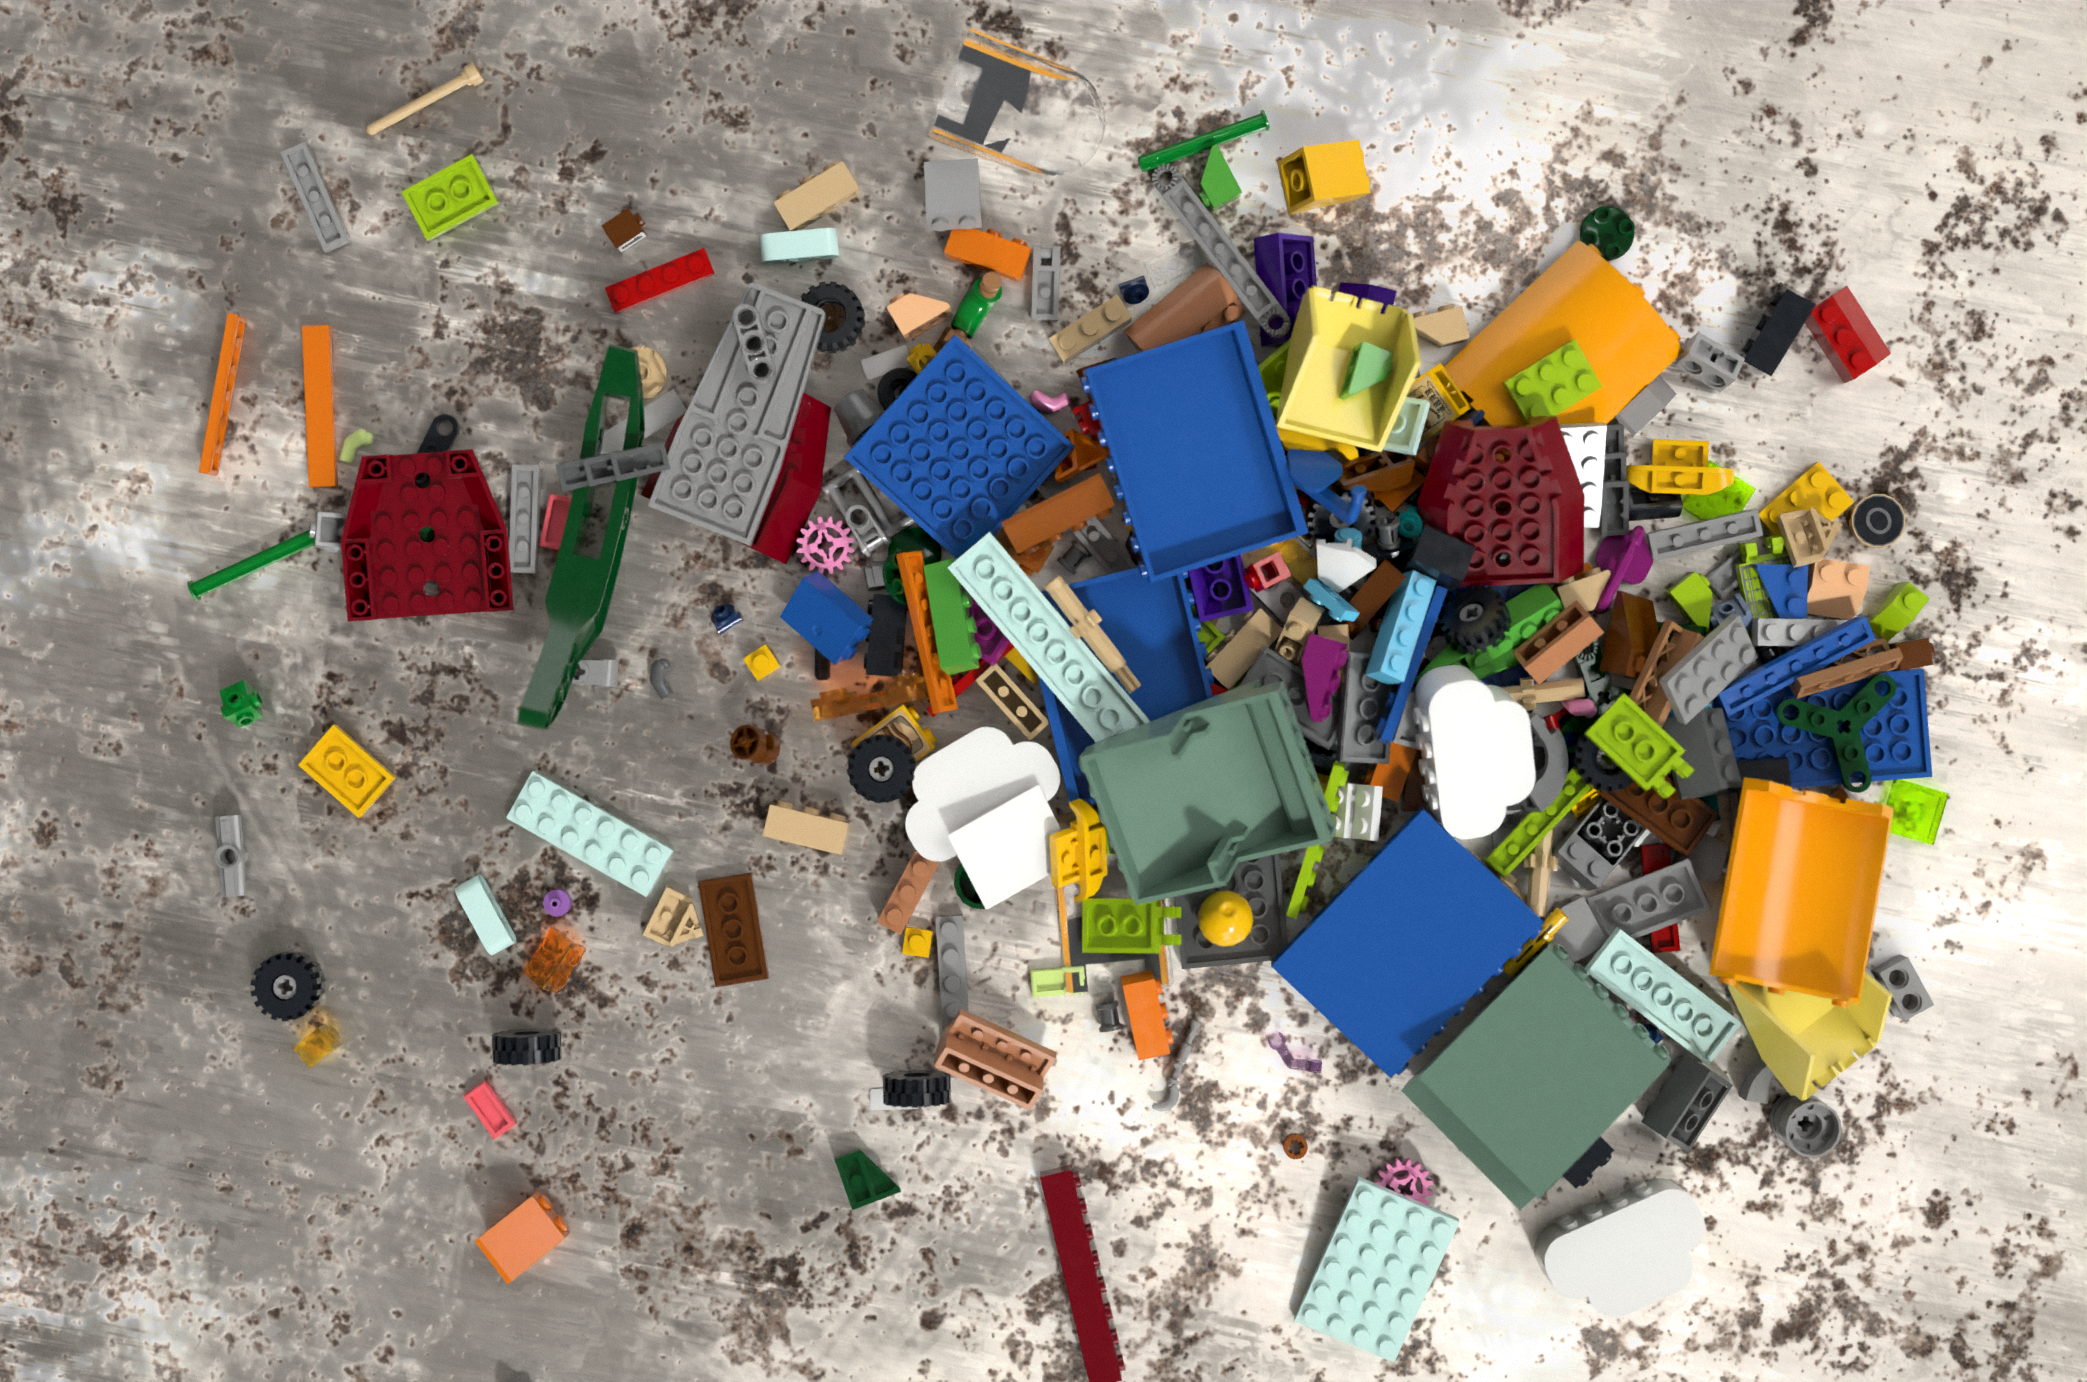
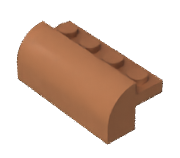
M1206 263L1126 328L1124 333L1140 353L1230 325L1246 311L1237 299L1238 295L1230 284L1214 267Z
M960 1008L951 1023L948 1022L939 1040L935 1053L934 1067L1031 1110L1043 1092L1044 1077L1056 1060L1057 1052Z

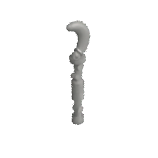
M1191 1019L1189 1024L1191 1026L1190 1030L1187 1032L1186 1040L1182 1042L1176 1057L1177 1062L1172 1064L1175 1070L1171 1072V1077L1167 1076L1166 1078L1169 1089L1168 1098L1162 1103H1153L1152 1108L1156 1111H1168L1178 1102L1179 1089L1177 1085L1180 1081L1177 1079L1181 1073L1183 1063H1186L1189 1056L1192 1040L1196 1036V1030L1201 1026V1023Z

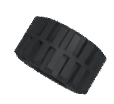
M824 281L820 282L817 287H814V285L809 287L810 291L807 294L803 293L801 295L802 302L818 308L826 303H837L846 312V320L840 329L834 332H821L817 349L824 353L825 351L836 353L838 350L843 352L847 350L846 347L855 345V340L862 336V328L865 327V312L856 294L849 290L847 286L843 284L838 285L837 282L830 281V284H826Z

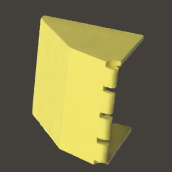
M1312 285L1311 288H1308L1306 294H1303L1290 339L1276 419L1277 427L1382 452L1421 364L1413 314L1407 313V309L1387 305L1385 313L1381 314L1383 303L1362 298L1359 307H1356L1357 296L1337 291L1334 294L1333 300L1330 301L1328 299L1331 290ZM1361 342H1366L1393 352L1391 359L1393 369L1388 378L1345 400L1339 399L1355 346Z
M1866 971L1860 1005L1849 1003L1848 1008L1831 1005L1832 999L1785 990V995L1770 993L1767 986L1736 980L1735 985L1729 984L1728 986L1762 1060L1790 1096L1795 1095L1801 1101H1806L1818 1091L1812 1083L1813 1080L1822 1088L1839 1075L1838 1071L1843 1072L1854 1064L1858 1059L1852 1054V1050L1857 1056L1863 1057L1876 1047L1875 1042L1878 1043L1881 1040L1892 994Z

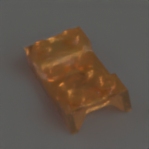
M919 672L893 676V682L884 684L885 690L858 696L857 691L847 693L846 688L820 692V698L810 700L814 721L928 698L929 694L925 677H920Z

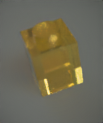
M324 1024L315 1029L293 1048L310 1069L322 1062L343 1044L339 1041L340 1036L333 1027H328L327 1024Z

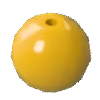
M1229 890L1217 891L1208 896L1200 905L1197 915L1199 929L1203 936L1212 944L1222 947L1234 946L1243 941L1251 932L1254 922L1252 908L1247 900L1239 893Z

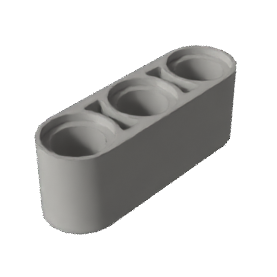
M741 304L733 312V321L749 374L758 384H770L776 377V367L761 317L753 306ZM745 312H752L754 315L753 321L747 325L741 324V315ZM753 338L761 339L762 344L757 351H750L748 349V343ZM761 364L769 366V373L764 378L756 376V369Z

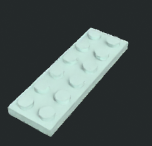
M532 771L506 817L645 897L649 896L674 851L671 847L536 771Z
M1616 927L1585 967L1589 975L1708 1066L1742 1024L1618 927Z

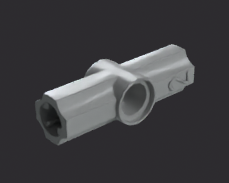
M241 815L217 816L215 821L218 849L215 853V861L220 871L221 897L247 895L245 862L248 853L243 846ZM229 849L233 850L236 855L233 863L227 858Z

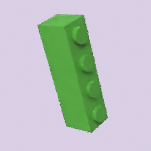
M955 558L924 566L940 669L948 675L980 668L978 659L981 658V649L979 644L975 643L974 633L977 632V625L974 617H971L969 608L973 606L972 597L948 569L956 561Z

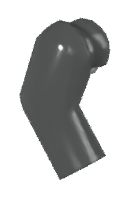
M665 658L653 662L649 678L650 683L662 700L673 693L665 681L666 672L671 669L670 662Z

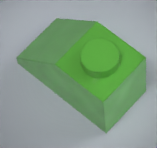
M1217 144L1211 148L1199 188L1201 192L1198 193L1200 201L1205 207L1209 206L1211 212L1240 198L1242 194Z
M1361 342L1355 346L1339 399L1345 400L1388 378L1393 369V362H1391L1393 352L1366 342Z

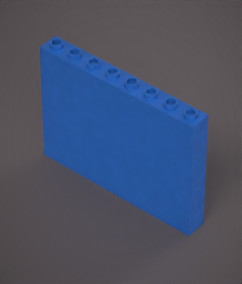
M1244 320L1083 371L1084 377L1080 378L1084 393H1089L1092 403L1088 404L1092 419H1098L1101 430L1097 431V436L1101 447L1106 446L1109 456L1105 457V462L1109 473L1114 472L1117 483L1113 484L1117 499H1122L1125 509L1121 510L1125 525H1130L1133 536L1129 538L1134 553L1139 552L1142 561L1138 563L1142 579L1147 578V581L1152 583L1308 533L1294 483L1289 477L1287 460Z
M1134 568L1068 584L1087 611L1090 612L1094 609L1101 617L1102 621L1098 625L1126 660L1125 664L1140 682L1141 686L1129 694L1116 675L1110 673L1150 722L1217 696V694L1212 695L1210 685L1214 684L1211 668L1206 669L1203 658L1208 657L1205 642H1199L1197 635L1198 631H1202L1198 615H1192L1190 605L1195 604L1192 589L1186 590L1184 579L1189 578L1188 572L1149 583L1147 578L1142 579L1139 568ZM1040 591L1066 623L1072 626L1071 621L1048 591ZM1081 636L1080 639L1082 640V642L1088 647V649L1094 654V656L1099 660V662H1100V663L1105 667V669L1109 672V670L1106 668V666L1102 663V661L1099 659V657L1095 654V652L1092 650V648L1088 645V643L1085 641V639ZM1038 675L1069 802L1080 798L1089 805L1094 804L1096 800L1090 795L1089 782L1086 774L1080 769L1079 756L1087 746L1096 742Z
M1421 806L1271 960V967L1383 1072L1392 1078L1395 1074L1400 1075L1409 1065L1407 1061L1414 1054L1419 1056L1427 1048L1428 1043L1426 1042L1433 1035L1437 1037L1447 1027L1446 1022L1452 1016L1457 1017L1466 1008L1465 1003L1471 997L1476 998L1485 989L1484 983L1490 977L1496 978L1503 971V964L1510 957L1512 959L1516 958L1524 949L1522 945L1529 938L1533 940L1543 930L1542 925L1544 921Z

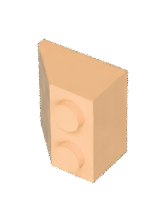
M904 293L895 296L889 301L891 304L887 306L891 317L906 342L953 316L947 302L912 293L906 296Z
M1827 559L1808 564L1807 614L1844 620L1854 618L1866 594L1870 566Z

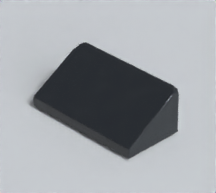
M1638 487L1629 488V521L1674 518L1681 515L1683 508L1681 494L1648 493Z

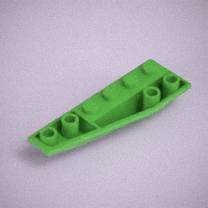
M1540 583L1507 601L1505 604L1510 613L1512 623H1509L1510 631L1504 632L1506 638L1503 641L1498 639L1496 647L1493 648L1490 645L1486 647L1488 651L1482 653L1479 649L1476 651V654L1470 655L1469 650L1462 654L1458 649L1454 651L1448 645L1414 680L1416 686L1424 674L1438 667L1449 665L1464 666L1471 670L1479 680L1520 664L1512 652L1564 611L1559 598L1546 583Z

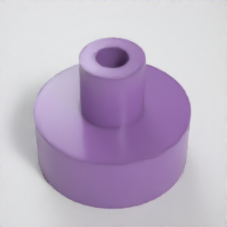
M563 889L552 890L544 897V909L552 916H562L571 909L572 898Z

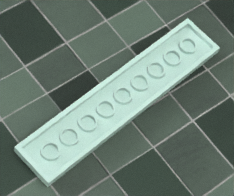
M990 532L948 567L1096 743L1150 722L1082 640L1074 637L1069 630L1071 627Z

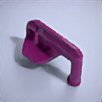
M1636 526L1633 530H1629V535H1615L1605 538L1595 556L1597 567H1600L1601 571L1609 570L1611 575L1593 610L1596 614H1603L1608 610V606L1621 581L1637 585L1647 577L1652 567L1653 559L1644 538L1645 529L1642 526Z

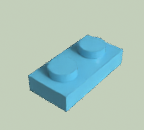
M1309 578L1304 585V588L1311 593L1310 598L1317 604L1326 606L1329 609L1328 614L1335 620L1354 622L1360 614L1322 581Z

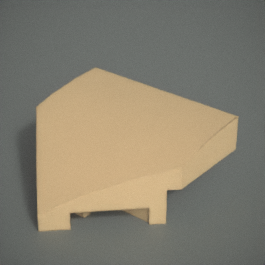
M1813 507L1809 511L1804 509L1779 514L1776 518L1793 568L1821 561L1843 525L1836 520L1832 522L1821 516Z
M666 885L642 935L671 947L689 939L704 936L691 897Z

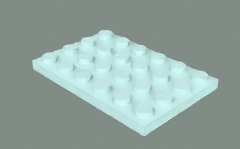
M1358 1176L1297 1309L1294 1321L1386 1360L1395 1362L1460 1223L1459 1218Z

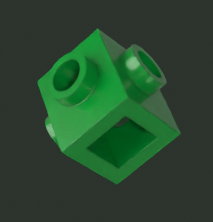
M245 680L219 690L223 703L221 712L227 721L230 720L240 728L248 726L263 717L261 709L263 700L260 694Z

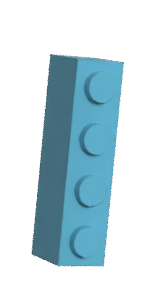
M1414 570L1402 573L1406 578L1389 599L1365 675L1386 685L1401 683L1405 680L1436 583L1435 580Z

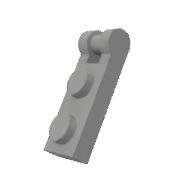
M1034 245L1031 321L1058 322L1061 246L1042 248V245ZM1041 259H1052V266L1041 265Z

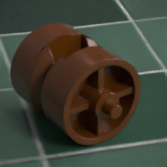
M742 725L733 732L730 748L735 757L766 766L777 759L780 753V740L773 732L752 725Z

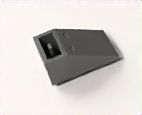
M1600 797L1556 843L1552 850V856L1558 858V865L1587 891L1598 889L1646 829L1603 797Z

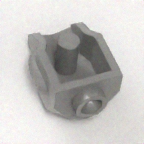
M337 511L317 512L315 522L310 521L309 537L313 538L314 547L333 553L342 552L341 537L347 517L346 513Z

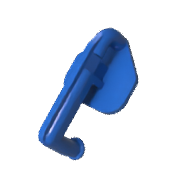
M1290 449L1286 460L1289 477L1293 483L1346 524L1355 523L1364 501V495L1367 492L1366 487L1362 485L1351 487L1352 497L1348 504L1327 488L1342 476L1343 467L1337 460L1322 451Z

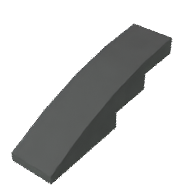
M1621 423L1606 424L1600 535H1629V481L1626 480L1624 426Z
M660 442L556 464L562 492L585 486L590 487L668 470L670 465L665 444Z

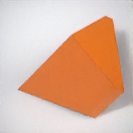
M1075 429L1064 433L1063 435L1075 447L1055 468L1056 481L1061 483L1102 461L1105 457H1108L1106 446L1101 447L1100 443L1077 432Z

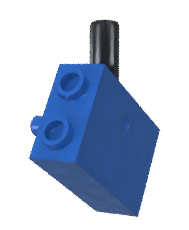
M818 570L803 577L780 615L781 619L815 647V677L817 680H828L830 678V661L837 665L844 660L849 661L858 651L856 648L857 644L869 634L870 629L868 627L873 620L869 614Z

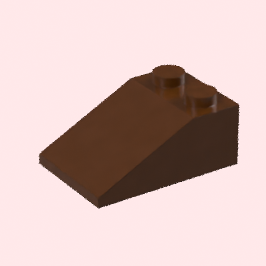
M1617 590L1600 671L1633 680L1638 679L1659 634L1652 600ZM1661 656L1658 658L1656 662L1657 667L1661 662Z

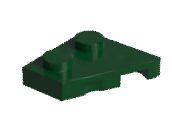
M860 1149L834 1158L852 1210L901 1192L900 1187Z

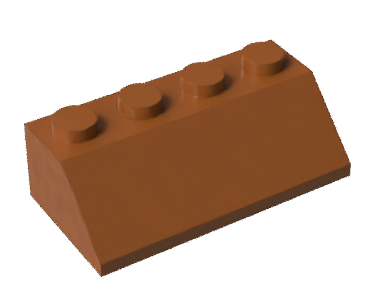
M1098 473L1001 522L1018 556L1024 554L1027 557L1039 551V545L1047 541L1051 545L1063 539L1062 533L1070 529L1075 533L1088 526L1086 521L1094 517L1099 521L1111 515V509L1115 507V504L1101 474Z

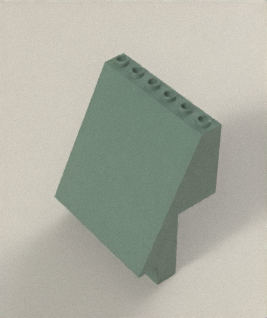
M1259 679L1087 746L1079 756L1080 769L1087 776L1090 795L1096 800L1100 821L1106 826L1108 842L1115 850L1118 868L1125 876L1127 892L1133 897L1135 905L1225 886L1239 862L1328 843L1332 841L1337 831L1284 681L1261 686Z
M1552 941L1535 955L1514 978H1511L1482 1006L1474 1020L1415 1074L1401 1090L1519 1210L1523 1209L1535 1197L1540 1199L1669 1066L1671 1060L1668 1050L1662 1044H1656L1649 1037V1032L1640 1023L1635 1024L1628 1017L1629 1013L1620 1003L1615 1004L1608 997V991L1601 984H1595L1588 977L1589 973L1582 965L1574 964L1568 958L1569 954L1560 944L1555 945Z

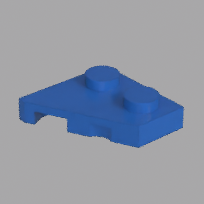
M1753 564V569L1755 573H1758L1764 586L1762 587L1764 593L1771 601V608L1775 617L1778 619H1807L1808 565L1793 568L1792 564Z

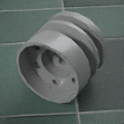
M1787 1092L1777 1099L1772 1106L1769 1116L1770 1128L1774 1135L1799 1155L1808 1158L1822 1157L1831 1152L1838 1144L1842 1132L1841 1120L1836 1111L1814 1095L1806 1101H1801L1795 1095L1790 1096Z

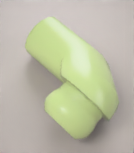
M358 429L347 436L339 460L353 463L356 449L361 445L370 446L373 442V435L364 429Z

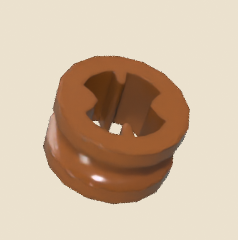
M1291 1133L1283 1140V1150L1289 1158L1301 1159L1307 1153L1308 1145L1302 1135ZM1295 1139L1297 1143L1301 1141L1303 1144L1299 1147V1152L1294 1153L1293 1149L1291 1151L1288 1150V1147L1291 1146V1141Z

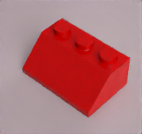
M1848 286L1843 287L1817 304L1805 322L1843 383L1856 379L1891 354Z

